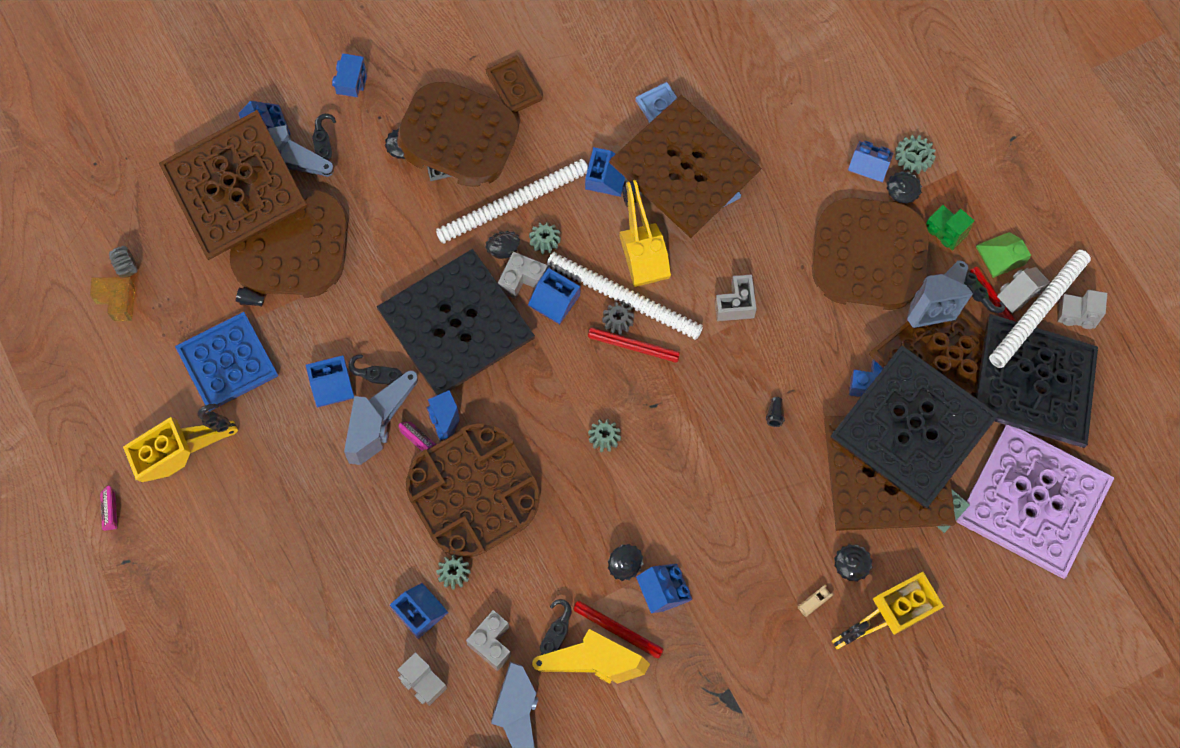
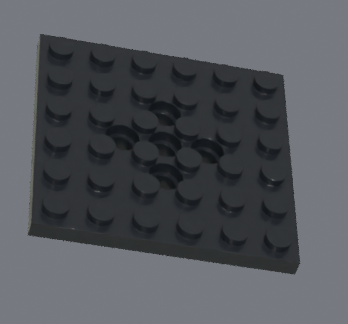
M473 248L376 306L436 396L449 390L451 391L535 339L531 329ZM445 309H449V310H450V312H448V313H445V312H442V311L445 310ZM470 314H475V315H477V316L474 317V318L468 317ZM454 324H460L461 326L458 327V328H456V327H453L452 325H454ZM440 333L444 334V336L441 338L437 337L436 335ZM465 338L471 339V341L467 343L462 340Z
M990 314L986 322L976 399L999 415L995 422L1085 448L1088 445L1098 346L1035 328L1005 366L998 368L990 362L989 357L1018 322Z
M901 345L830 438L927 509L999 415ZM928 405L932 408V411L926 413L922 410V406ZM897 408L902 409L904 415L897 416L893 410ZM910 421H918L920 427L913 428L910 425ZM933 432L936 435V439H928L926 433ZM901 435L906 436L908 442L905 444L900 443L898 437Z

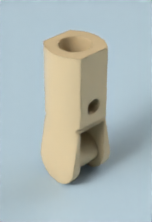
M827 585L822 586L798 605V609L805 617L834 595L826 589ZM819 593L824 597L822 601L817 597Z

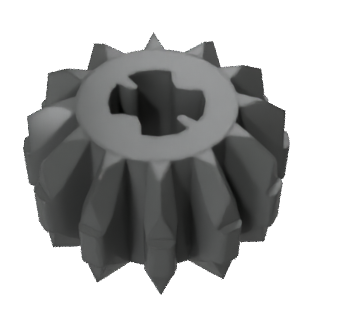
M126 246L114 248L109 252L111 264L120 278L130 277L137 273L138 269L133 255Z
M615 302L614 307L608 305V310L603 311L604 317L602 318V322L605 323V329L611 328V333L618 331L620 335L622 330L628 332L629 326L632 327L634 323L632 321L634 314L631 313V307L625 308V303L618 306L617 302Z

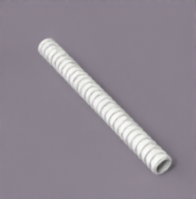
M580 159L579 162H574V165L565 166L564 169H559V172L555 171L554 174H549V177L545 176L544 179H539V182L534 181V184L530 183L528 187L524 186V189L520 188L518 192L514 191V194L509 193L508 196H503V199L499 198L498 201H493V204L489 203L487 207L483 206V209L478 208V211L474 210L472 214L468 213L467 216H462V219L458 218L456 222L452 221V224L447 223V226L443 225L441 229L437 228V236L443 244L446 243V240L450 241L452 237L455 239L456 235L461 236V233L465 234L467 230L471 231L472 228H477V225L481 226L482 223H487V220L492 221V218L496 219L498 215L502 216V213L506 214L508 210L512 211L513 208H518V205L527 204L529 200L533 201V198L537 199L539 195L543 196V193L547 194L549 190L553 191V188L558 189L564 183L568 184L569 181H574V178L578 179L579 176H584V173L587 174L588 165L585 160Z
M1076 251L996 350L993 351L989 359L994 366L998 368L1005 366L1021 344L1024 343L1091 261V257L1086 251Z
M554 252L547 261L548 268L552 267V270L557 269L558 273L563 272V275L567 274L569 278L573 277V280H578L579 283L583 282V285H588L589 288L593 287V290H599V293L603 292L605 296L609 295V298H614L615 301L619 300V303H625V306L629 305L631 309L635 308V311H640L641 314L646 313L647 317L650 315L651 319L656 318V321H661L662 324L666 323L668 327L672 326V329L676 328L678 332L682 331V334H688V337L692 336L694 340L698 339L701 334L702 324L697 325L696 321L693 323L691 319L687 320V317H681V314L677 315L675 311L671 312V309H666L665 306L661 307V304H655V301L651 302L649 298L645 299V296H640L639 293L634 294L633 290L630 292L628 288L624 289V286H619L618 283L614 284V281H608V278L604 279L602 275L598 276V273H593L592 270L588 271V268H583L582 265L578 266L576 262L572 263V260L567 261L566 257L557 256V253Z

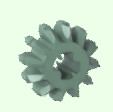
M539 222L538 227L533 226L532 232L529 234L531 239L530 245L534 246L535 251L541 249L542 254L545 250L551 253L552 248L557 250L558 243L561 242L559 237L560 231L556 230L555 225L549 227V223L546 222L543 226Z
M599 419L598 425L593 423V430L588 431V435L591 436L589 443H594V449L600 446V452H603L604 448H607L608 452H610L611 446L616 448L618 446L617 441H621V436L618 435L621 430L616 428L615 422L610 425L609 419H606L605 423ZM603 433L607 434L606 438L602 437Z
M452 555V560L450 561L448 557H444L445 563L439 562L438 565L441 569L436 570L437 575H441L438 581L444 582L445 588L450 584L452 589L456 588L455 584H458L460 588L463 587L462 581L468 582L469 578L466 575L471 574V571L467 569L469 563H463V557H459L456 560L455 555ZM454 569L457 574L453 575L450 570Z

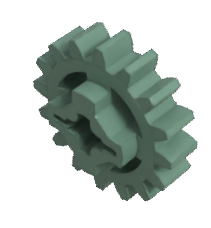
M911 135L910 140L905 137L903 142H899L895 151V160H899L898 166L903 165L904 171L910 169L911 174L913 170H916L917 174H920L921 169L926 172L928 167H932L936 157L934 155L936 150L931 149L933 144H927V138L921 140L920 135L917 139Z

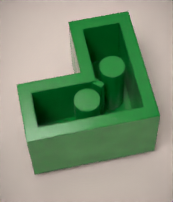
M942 205L928 218L926 226L931 235H935L945 247H949L953 251L968 236L975 220L962 209L953 214Z

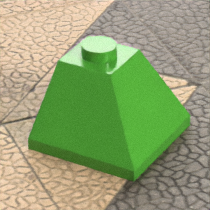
M1010 232L976 245L993 278L1026 265L1031 257L1023 240Z

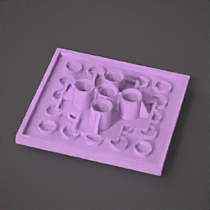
M1006 425L966 501L970 506L956 522L1065 579L1114 477L1019 428ZM1042 477L1048 479L1049 484L1045 483L1042 480ZM1016 484L1021 485L1023 491L1018 490ZM1034 494H1038L1041 500H1037ZM1052 503L1057 504L1059 510L1053 508ZM1026 510L1031 511L1033 517L1028 516Z

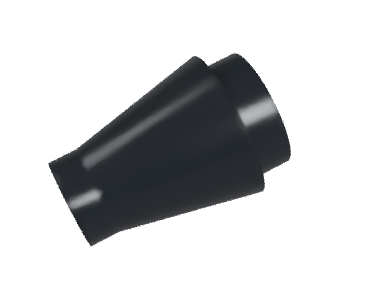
M239 287L235 302L240 303V305L262 307L265 296L246 287Z
M773 397L771 399L766 415L767 424L772 427H780L785 421L783 400L780 397Z

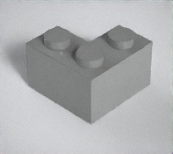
M513 252L498 281V285L507 296L516 299L523 283L536 288L539 280L548 269V265Z
M1037 267L1026 268L1023 271L1021 269L1013 276L1014 280L1011 283L1008 282L1001 287V293L997 297L1014 313L1019 311L1031 298L1039 296L1051 282Z
M752 275L733 276L731 283L732 294L716 295L715 311L717 321L751 319L755 317L756 302Z
M1088 290L1084 297L1064 294L1059 301L1057 322L1067 326L1078 325L1085 329L1096 328L1106 314L1107 293Z
M492 610L466 640L467 646L497 671L511 657L510 651L498 641L509 629L508 622Z
M416 652L398 669L400 682L408 690L412 688L416 692L414 696L421 704L426 702L430 706L447 689L446 685L431 671L430 666Z

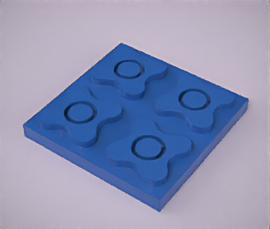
M244 312L175 346L205 405L218 404L221 406L278 377L275 368Z

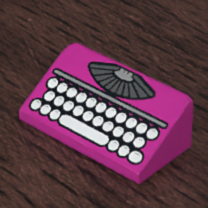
M408 421L399 424L400 432L421 451L428 450L437 445L412 422Z
M106 486L100 494L102 530L104 531L117 529L116 492L112 487Z

